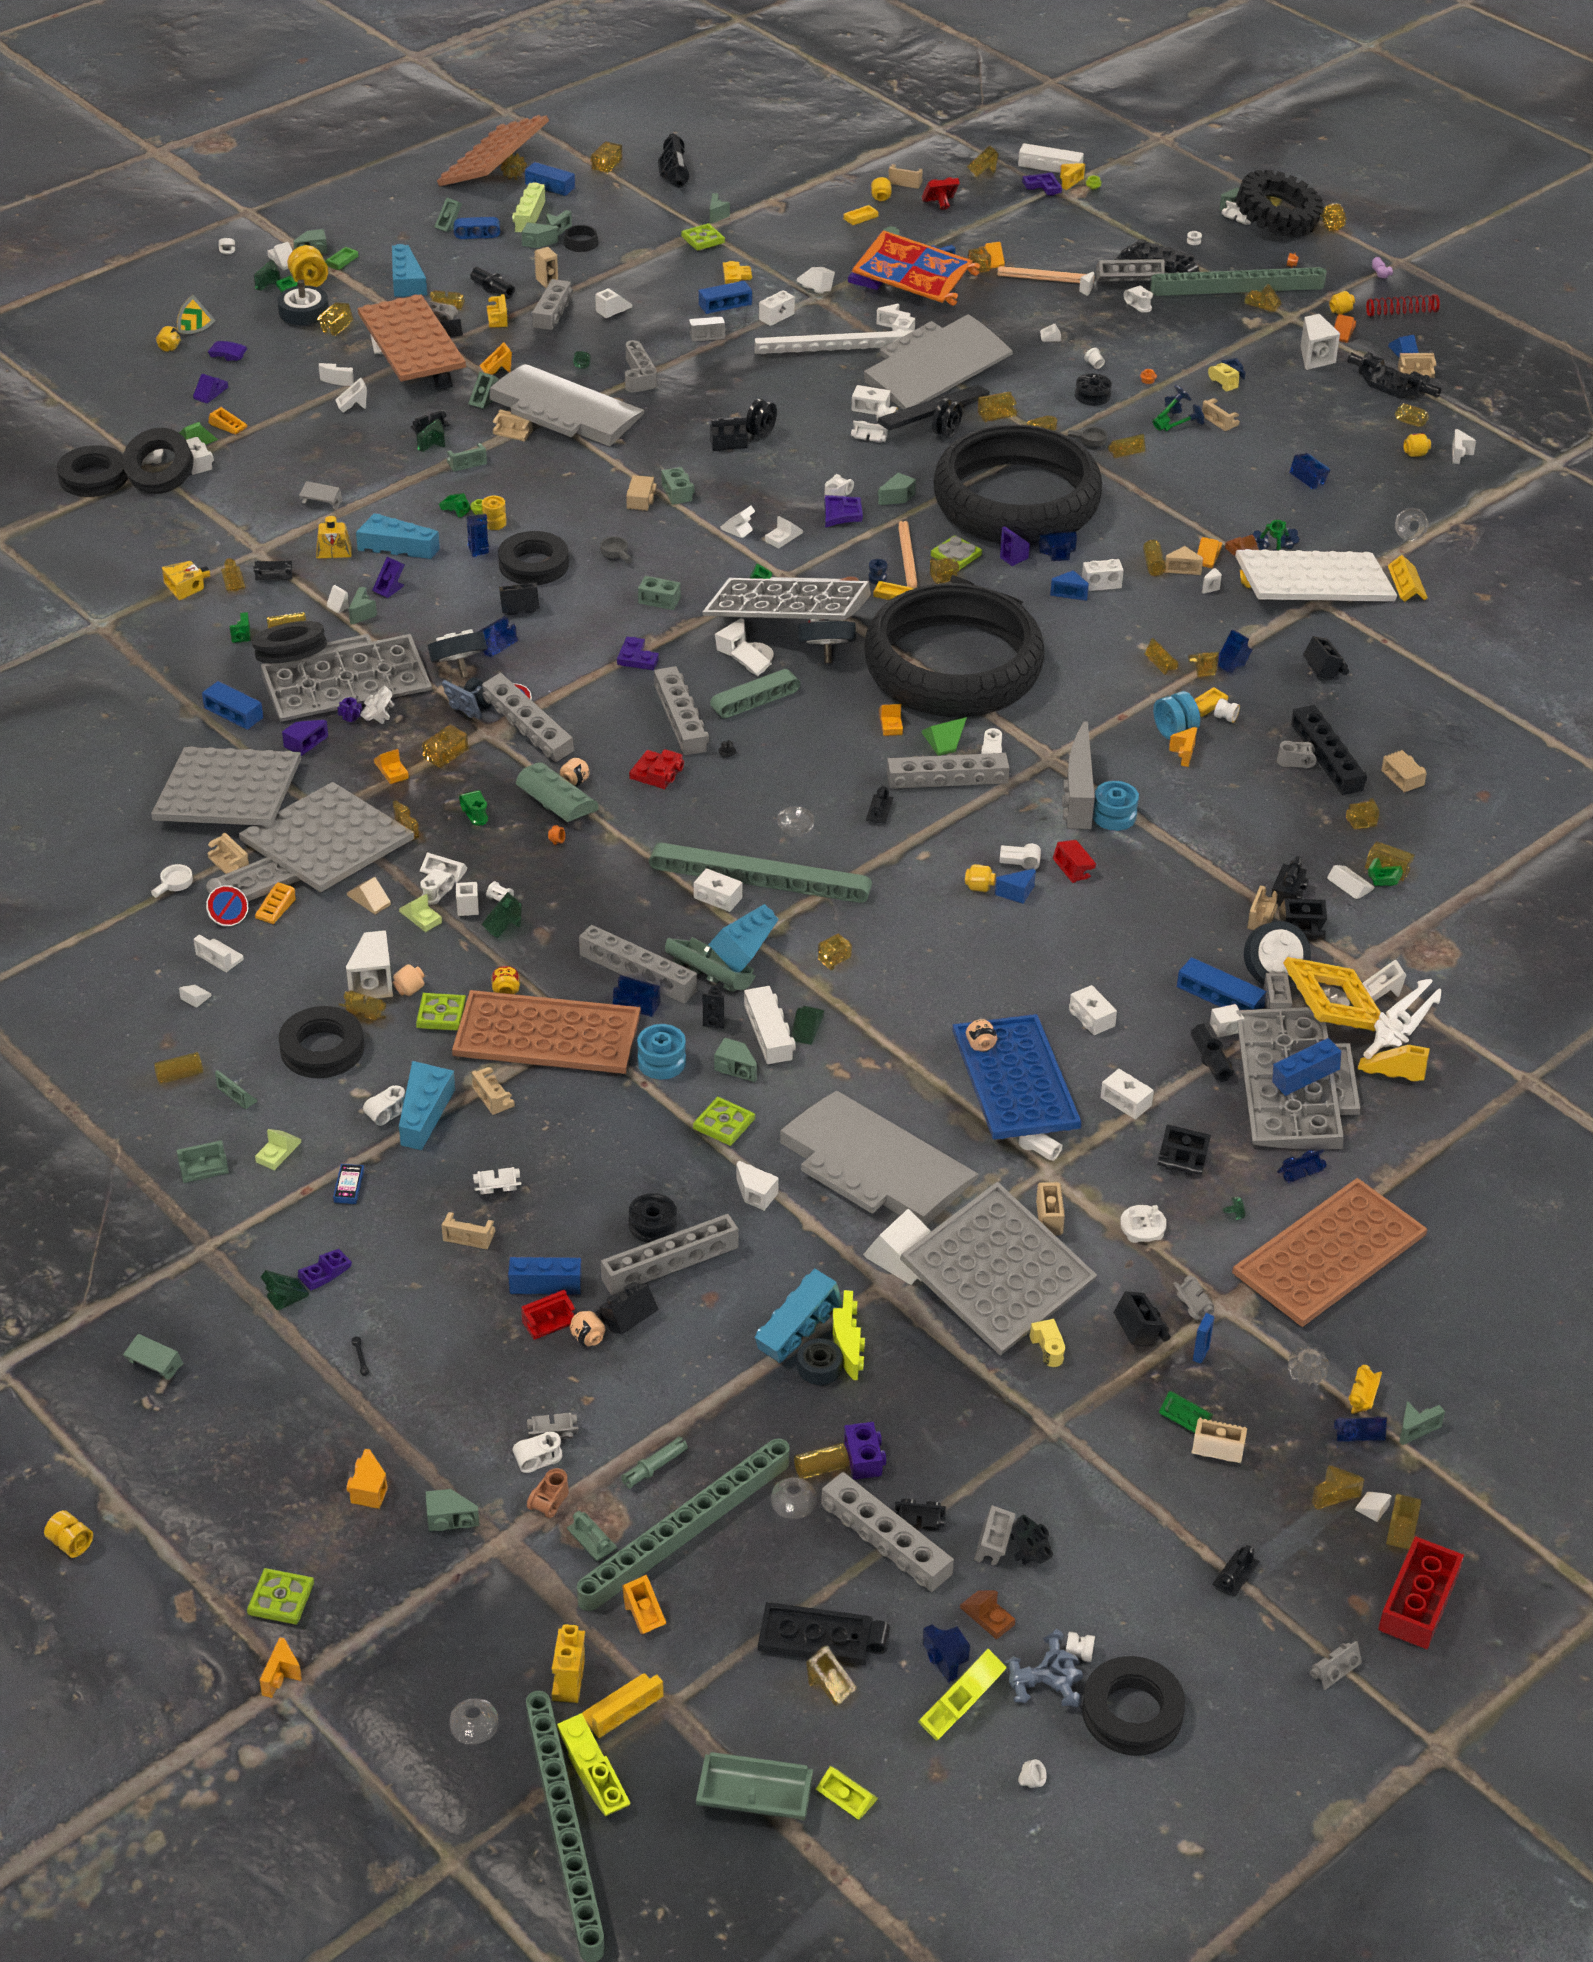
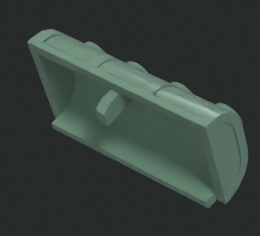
M542 762L524 768L517 777L516 785L541 802L546 810H552L566 822L589 813H594L599 809L597 801Z
M691 937L690 941L668 938L666 941L665 951L674 957L673 962L683 966L685 963L690 965L689 970L697 974L702 972L707 974L706 979L714 983L721 981L724 983L723 988L735 992L736 990L747 989L756 976L752 974L754 968L748 965L741 972L732 971L709 945L694 937Z
M710 1752L709 1755L705 1754L696 1805L805 1821L810 1799L813 1769H808V1765Z

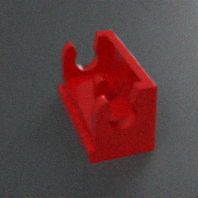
M1077 840L1057 842L1053 860L1070 881L1075 883L1078 880L1090 878L1091 875L1089 873L1084 874V872L1095 869L1096 863Z
M562 1290L522 1306V1323L533 1340L570 1326L571 1320L574 1317L572 1311L575 1308L566 1291Z

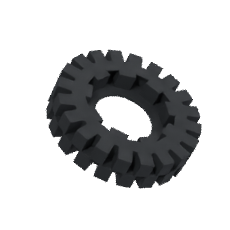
M1256 170L1254 173H1248L1243 178L1236 196V205L1240 208L1239 211L1242 215H1247V220L1251 223L1258 221L1256 226L1261 229L1268 226V232L1274 234L1279 230L1282 236H1289L1291 233L1293 237H1300L1301 234L1305 236L1313 232L1324 209L1322 198L1320 195H1316L1317 191L1313 187L1307 188L1309 184L1304 181L1297 183V177L1292 175L1289 178H1285V173L1277 171L1275 175L1273 170H1265V172ZM1264 196L1280 198L1295 208L1287 210L1286 207L1275 206Z

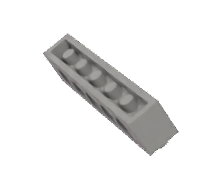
M676 666L654 670V686L683 755L707 752L709 735L708 732H704V724L702 720H699L698 709L694 708L693 697H689V689L687 685H684L683 674L679 673Z
M501 672L482 684L484 691L482 695L485 701L491 703L499 714L502 713L511 725L514 724L523 736L526 735L535 747L538 746L547 758L550 757L556 763L574 751L573 738Z
M1006 753L888 758L887 777L890 789L1008 783L1009 764Z
M594 925L589 926L579 936L580 956L684 1004L697 992V973Z
M725 1214L601 1260V1279L610 1294L614 1295L624 1291V1287L630 1283L637 1282L643 1284L737 1249L739 1229L729 1214Z
M844 1472L822 1488L821 1504L824 1509L836 1515L846 1527H851L865 1542H869L876 1547L881 1555L887 1556L896 1563L901 1571H906L920 1586L926 1587L929 1591L933 1592L953 1575L954 1559Z

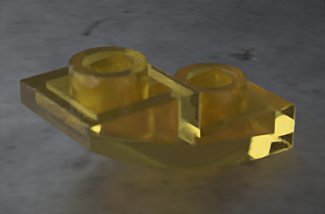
M396 800L393 801L395 821L413 831L414 839L412 841L419 838L418 822L410 817V809L406 805Z

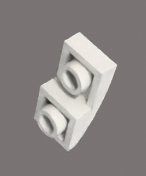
M319 363L321 381L343 386L354 384L353 368L336 367V364Z
M745 641L730 653L733 659L744 664L746 669L756 676H759L771 665V662L762 653Z

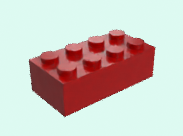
M1415 1536L1382 1611L1378 1630L1428 1650L1459 1576L1464 1555Z

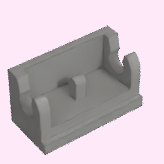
M722 317L689 319L692 342L725 339V322Z
M307 481L299 494L300 499H304L302 504H307L309 499L330 503V505H333L332 510H337L343 501L339 487Z
M993 1505L991 1506L984 1520L974 1561L981 1562L984 1556L992 1557L991 1565H996L1000 1557L1005 1555L1015 1513Z

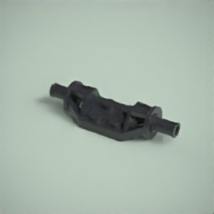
M671 133L663 143L664 151L658 159L659 173L661 177L669 180L675 187L683 188V185L689 179V171L682 158L685 152L684 141L676 134Z
M1352 352L1348 356L1347 363L1359 366V374L1363 375L1368 386L1396 398L1412 395L1421 398L1425 393L1438 398L1441 394L1442 388L1430 384V376L1422 375L1416 371L1410 374L1402 373L1395 368L1385 366L1383 358L1373 356L1370 352L1366 353L1363 357Z

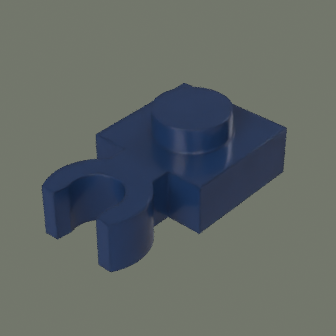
M1237 358L1221 361V363L1237 370L1239 377L1243 380L1245 379L1246 372Z

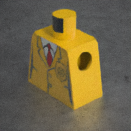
M334 516L326 517L325 523H320L318 526L316 558L351 557L352 544L345 523H337Z
M192 561L162 567L164 583L178 600L203 590V579L210 577V571L207 566L198 569Z

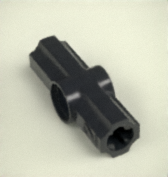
M475 267L470 274V279L481 284L488 293L494 291L500 295L504 294L505 298L509 299L515 292V286L504 281L499 273L491 274L479 267Z
M1204 1023L1198 1024L1191 1030V1037L1202 1055L1201 1062L1209 1067L1216 1080L1220 1082L1227 1081L1233 1076L1234 1070L1222 1051V1042L1214 1037L1209 1026H1205Z

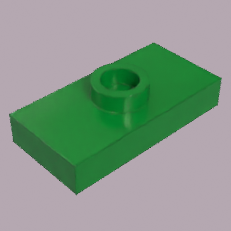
M1173 1391L1168 1392L1158 1412L1194 1433L1199 1418L1209 1421L1214 1415Z

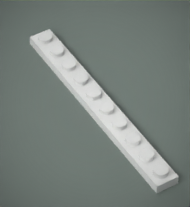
M914 330L755 338L754 350L755 354L883 348Z

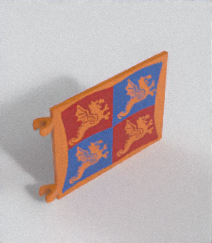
M883 230L854 266L852 272L941 303L946 300L950 305L954 306L957 304V300H953V298L957 299L958 294L950 292L967 270L974 276L978 275L979 271L975 270V268L979 269L980 264L972 263L973 260Z

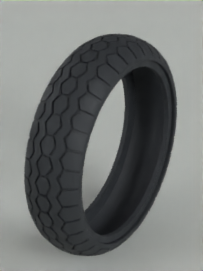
M1005 424L978 429L954 441L944 451L936 465L934 493L942 512L961 530L980 539L1001 544L1002 527H1007L1030 543V545H1038L1060 540L1075 533L1093 517L1101 500L1102 477L1092 455L1072 438L1043 427ZM1018 464L1051 471L1066 479L1075 489L1066 496L1050 502L1017 505L984 498L962 484L961 480L967 475L986 467Z
M962 583L926 585L906 591L889 600L871 620L864 643L865 659L870 674L887 695L912 709L947 717L977 716L991 713L1013 704L1023 697L1035 684L1042 670L1045 654L1041 630L1035 619L1022 605L992 589ZM936 625H963L982 629L1000 637L1010 644L1017 654L1007 663L989 671L963 675L944 674L920 668L906 661L895 652L892 645L906 634L921 628Z

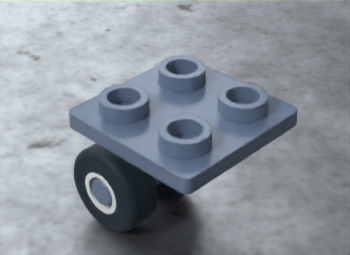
M473 677L469 679L464 689L446 680L442 682L449 705L455 710L465 712L470 718L475 717L479 720L482 718L478 705L483 708L492 706L491 703L485 701L482 695L484 692L482 687L483 681Z

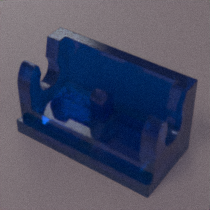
M1308 453L1294 456L1289 473L1310 488L1316 489L1320 479V485L1323 486L1331 469Z
M480 514L466 517L468 548L472 557L489 553V548H486L489 547L487 515Z
M505 616L478 631L484 632L488 649L483 651V653L489 657L518 641L515 624L513 623L509 627L508 618Z
M620 975L618 987L614 986L612 1004L641 1007V1014L652 1017L661 1004L660 986Z

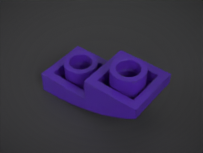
M215 341L208 350V354L210 357L224 356L226 361H238L242 359L247 347L234 342Z
M336 1249L319 1255L318 1263L299 1269L297 1277L311 1291L341 1275L352 1265V1262L340 1249Z

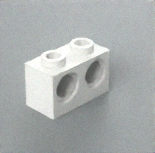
M1119 559L1083 562L1082 578L1089 583L1088 591L1122 588L1124 570Z

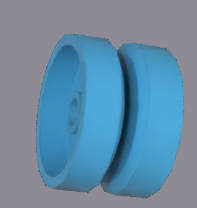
M1181 691L1158 699L1154 703V720L1160 733L1166 739L1170 740L1171 735L1192 727H1196L1198 730L1200 726V712L1197 703L1188 692Z
M1108 781L1097 787L1093 808L1095 823L1102 828L1115 831L1125 830L1133 826L1137 818L1139 793L1136 788L1122 781Z
M656 1024L645 1028L639 1034L637 1039L638 1066L644 1075L662 1080L675 1077L684 1070L686 1065L685 1035L680 1029L672 1025Z

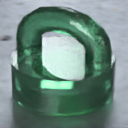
M583 351L575 352L574 365L581 369L587 368L590 364L591 355Z
M1240 1196L1231 1197L1232 1206L1223 1208V1213L1234 1212L1236 1220L1244 1219L1245 1210L1242 1198Z

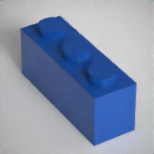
M534 162L525 169V184L545 185V190L566 196L575 189V174Z
M745 280L699 290V306L705 314L752 305V289Z
M219 681L202 692L205 709L247 730L263 719L261 702Z
M1329 1038L1322 1040L1274 1063L1272 1082L1285 1096L1340 1070L1341 1050Z
M510 1257L508 1273L510 1294H555L565 1290L567 1294H581V1258Z

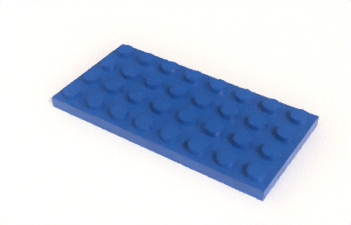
M1037 1014L987 1020L992 1024L996 1032L997 1042L993 1048L985 1052L975 1051L967 1040L966 1029L972 1022L953 1024L952 1032L993 1140L1081 1129L1080 1117Z

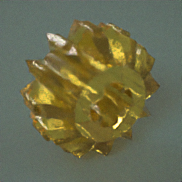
M512 153L510 157L501 163L502 166L500 168L503 171L504 177L508 176L509 180L512 177L517 180V176L523 177L522 173H525V167H527L523 156L519 157L518 153L513 156Z
M1339 203L1328 204L1323 209V214L1321 215L1323 218L1322 222H1324V227H1327L1328 231H1337L1346 225L1345 220L1347 218L1343 211L1344 208Z

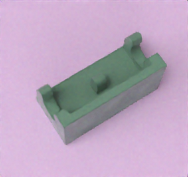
M481 443L476 444L478 447L476 449L453 454L451 450L447 451L449 455L447 463L453 472L487 464L486 448Z
M222 1140L177 1150L183 1183L229 1173Z
M137 1334L123 1354L124 1358L128 1359L129 1362H137L159 1372L168 1380L183 1365L178 1351L140 1334Z

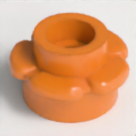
M1289 253L1286 266L1291 268L1297 266L1299 257L1296 256V253Z
M1145 369L1141 372L1140 377L1143 383L1152 384L1155 382L1157 375L1152 369Z
M554 825L548 832L549 840L554 845L565 841V829Z

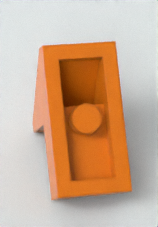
M1338 314L1334 328L1340 333L1339 341L1348 343L1356 327V321L1353 317Z

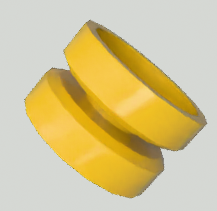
M308 245L300 246L289 255L287 261L288 269L295 282L304 280L305 285L318 287L327 279L328 266L319 250L315 247Z

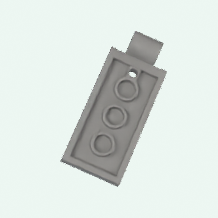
M267 857L220 877L210 879L206 884V890L210 894L215 888L220 886H233L246 896L247 901H251L270 893L277 882L290 885L301 879L296 874L290 873L288 869L279 866L278 862H273L272 858Z

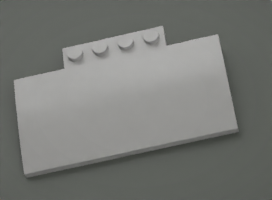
M969 314L944 328L931 321L881 348L880 355L885 360L865 370L864 381L872 388L891 390L890 400L902 409H906L937 397L1009 357L1013 352L992 331Z
M527 364L514 369L490 387V400L510 407L511 414L569 437L576 433L609 447L645 411Z
M729 578L703 610V616L846 620L858 611L870 597L869 581H841V579Z
M369 634L327 642V646L322 651L304 659L286 663L261 664L262 678L280 722L338 710L339 702H342L347 697L357 699V704H364L370 695L375 696L383 686L392 691L391 698L432 690L431 683L411 634L373 642Z
M1310 1007L1236 1010L1240 1017L1241 1014L1244 1017V1022H1242V1019L1237 1020L1252 1144L1289 1149H1343V1131L1340 1115L1360 1114V1103L1350 1043L1335 1044L1341 1050L1340 1070L1285 1096L1272 1082L1273 1064L1327 1039L1326 1022L1318 1021Z
M839 1091L833 1092L808 1108L780 1131V1143L807 1159L801 1164V1171L872 1214L882 1205L900 1216L909 1209L925 1226L978 1179L979 1176L975 1171Z

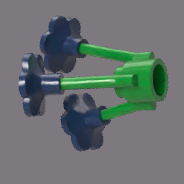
M1174 385L1177 395L1166 396L1164 399L1165 410L1152 420L1154 427L1158 431L1163 429L1168 431L1170 428L1189 420L1193 421L1196 419L1198 424L1203 425L1205 417L1200 406L1194 404L1193 413L1188 415L1189 417L1169 424L1171 420L1167 415L1168 413L1180 414L1182 412L1180 400L1182 398L1188 401L1192 400L1186 391L1180 386Z
M1274 520L1271 524H1266L1263 533L1256 530L1252 534L1259 550L1267 549L1270 546L1267 535L1268 531L1277 540L1276 549L1273 551L1282 550L1281 547L1292 549L1294 544H1298L1300 540L1297 536L1298 531L1286 527V522L1281 520Z

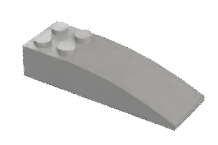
M1083 722L1075 737L1069 757L1067 780L1063 781V791L1065 792L1062 795V807H1065L1063 808V820L1067 821V828L1091 829L1095 797L1088 722Z

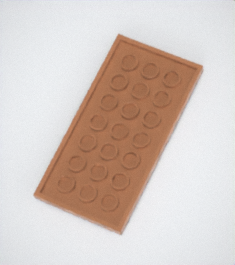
M537 115L532 119L525 118L520 122L513 121L508 125H498L495 131L490 132L489 136L482 139L480 144L475 145L472 151L465 154V157L457 160V164L449 167V171L441 174L442 177L437 180L439 187L487 176L549 122L547 115L542 117Z
M422 294L358 308L360 318L401 382L466 368V361Z
M470 990L452 1048V1055L626 1074L639 1023L641 1007Z
M1356 1178L1233 1267L1232 1273L1303 1327L1426 1236L1427 1228L1363 1181Z

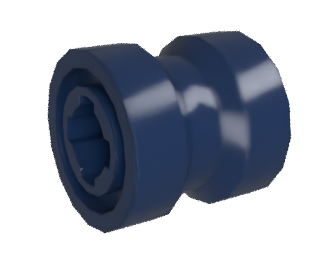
M883 559L871 560L869 562V581L873 584H878L879 581L886 582L887 562Z

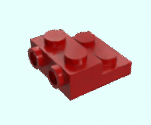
M666 749L661 754L646 750L630 770L629 779L666 789L674 781L677 773L681 772L684 767L683 754Z

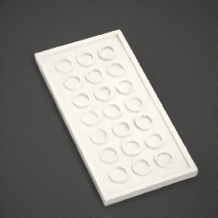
M1245 549L1237 550L1235 555L1258 599L1395 601L1397 598V594L1373 553Z

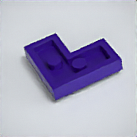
M1053 173L1022 176V182L1026 189L1043 188L1045 193L1051 196L1062 193V186Z
M626 636L617 657V665L654 670L659 660V653L643 651L645 639Z

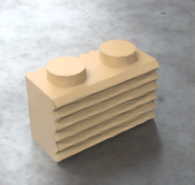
M549 247L538 249L534 252L536 256L535 279L545 288H547L552 279L558 280L557 254L549 249Z
M632 475L627 491L628 509L647 511L649 505H653L654 494L657 492V484L654 483V477Z
M1403 750L1388 756L1385 755L1383 759L1382 772L1387 777L1389 776V779L1396 783V786L1401 788L1403 793L1425 785L1426 770L1420 767L1413 757L1408 756Z
M1059 1182L1039 1183L1036 1200L1038 1220L1054 1235H1062L1065 1214L1061 1184Z
M1199 1418L1192 1453L1204 1457L1223 1459L1228 1462L1241 1463L1247 1428Z

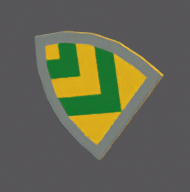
M192 295L182 305L178 313L177 330L182 334H195L204 331L216 320L198 299Z

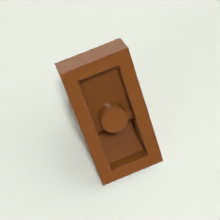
M1252 534L1243 538L1238 537L1225 543V549L1234 556L1237 550H1259Z
M996 1590L977 1591L960 1604V1609L997 1640L1015 1625V1618L997 1604L998 1592Z

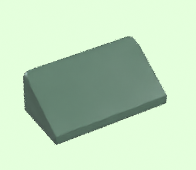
M218 1070L215 1071L217 1088L242 1108L247 1109L257 1102L256 1098Z

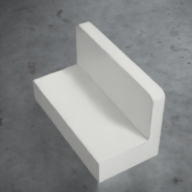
M201 935L194 938L196 955L226 973L244 960L242 954L216 939L208 940Z

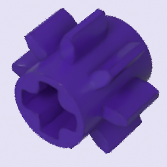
M347 697L342 702H339V707H337L338 716H343V720L353 722L358 717H361L362 704H357V699Z

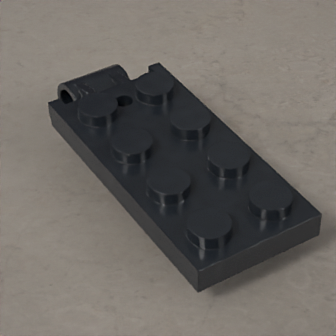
M1139 239L1121 251V256H1124L1128 248L1131 246L1136 247L1139 244L1138 250L1144 253L1142 260L1164 259L1166 272H1199L1198 265L1193 262L1195 256L1186 254L1183 251L1173 250L1170 247L1160 246L1158 243L1147 242L1145 239Z
M766 1602L758 1641V1651L866 1666L867 1651L873 1654H884L887 1651L891 1628L885 1621H873L872 1616Z

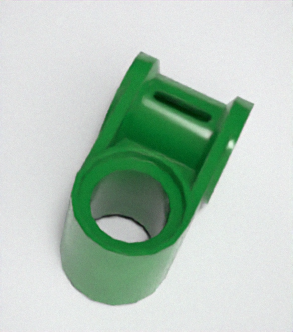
M476 790L459 795L460 806L470 822L476 826L486 824L488 822V815L486 814L487 802L483 798L481 791Z

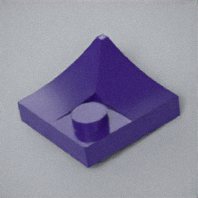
M825 495V527L845 522H862L863 512L860 497Z

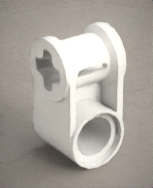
M1142 286L1124 291V299L1127 304L1143 313L1152 310L1150 305L1153 297L1152 292L1147 291Z
M836 474L825 483L824 497L825 495H849L853 490L854 481L851 479L846 480L841 478V475Z
M991 728L985 731L981 754L1002 753V732L1000 730Z
M437 868L431 870L421 881L422 896L427 894L428 905L437 904L452 889L455 876Z
M397 1085L391 1086L380 1094L369 1098L364 1103L363 1111L377 1125L382 1126L388 1121L401 1115L405 1097L404 1088Z
M546 1432L530 1439L521 1440L512 1449L520 1470L524 1473H530L539 1468L556 1464L562 1459L561 1439L555 1432Z

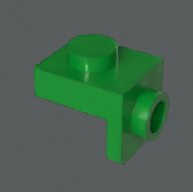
M290 275L276 281V286L283 292L288 288L298 286V282H295Z
M1374 858L1368 868V875L1372 878L1374 886L1397 885L1403 874L1401 866L1382 867L1379 858Z

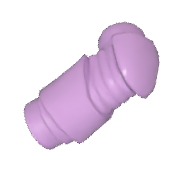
M1380 257L1372 260V268L1377 272L1378 277L1388 278V276L1393 274L1392 267H1386Z

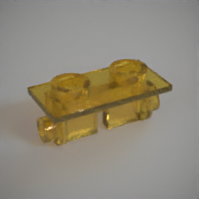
M434 290L430 292L431 302L453 305L457 310L462 309L465 303L464 295L460 292H448V297H446L445 291Z
M1144 434L1113 440L1108 445V450L1113 452L1114 458L1145 452Z
M227 558L224 562L225 568H221L226 590L237 591L245 589L240 567L236 566L235 560Z
M1152 638L1144 654L1165 675L1168 670H1177L1179 667L1178 661Z
M350 990L344 994L345 1004L339 1003L340 1006L346 1007L345 1010L357 1015L359 1011L365 1013V1018L376 1021L378 1017L386 1018V1016L381 1015V1011L386 1009V1003L381 999L368 996L366 1003H363L365 995Z

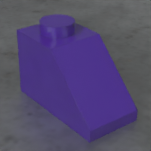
M1002 527L1000 558L1011 566L1029 558L1030 543L1007 527Z
M313 720L293 723L282 731L284 747L292 752H300L301 756L328 737L327 721Z

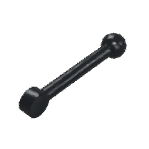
M355 1336L352 1338V1345L356 1347L361 1366L360 1374L366 1376L369 1373V1369L365 1366L361 1351V1338Z

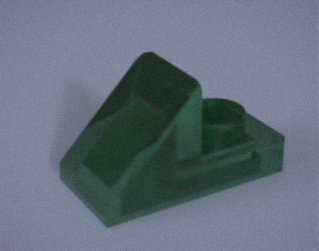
M270 260L254 274L255 289L260 291L269 283L276 285V281L281 280L280 271L274 260Z
M436 419L417 435L418 451L425 452L433 444L445 448V434L439 419Z
M507 892L481 925L493 936L499 938L511 922L520 927L522 904Z
M804 1005L802 1008H797L791 1033L794 1041L812 1045L823 1020L824 1010Z
M265 1270L260 1277L266 1284L265 1288L269 1292L267 1298L276 1310H281L309 1295V1292L297 1278Z

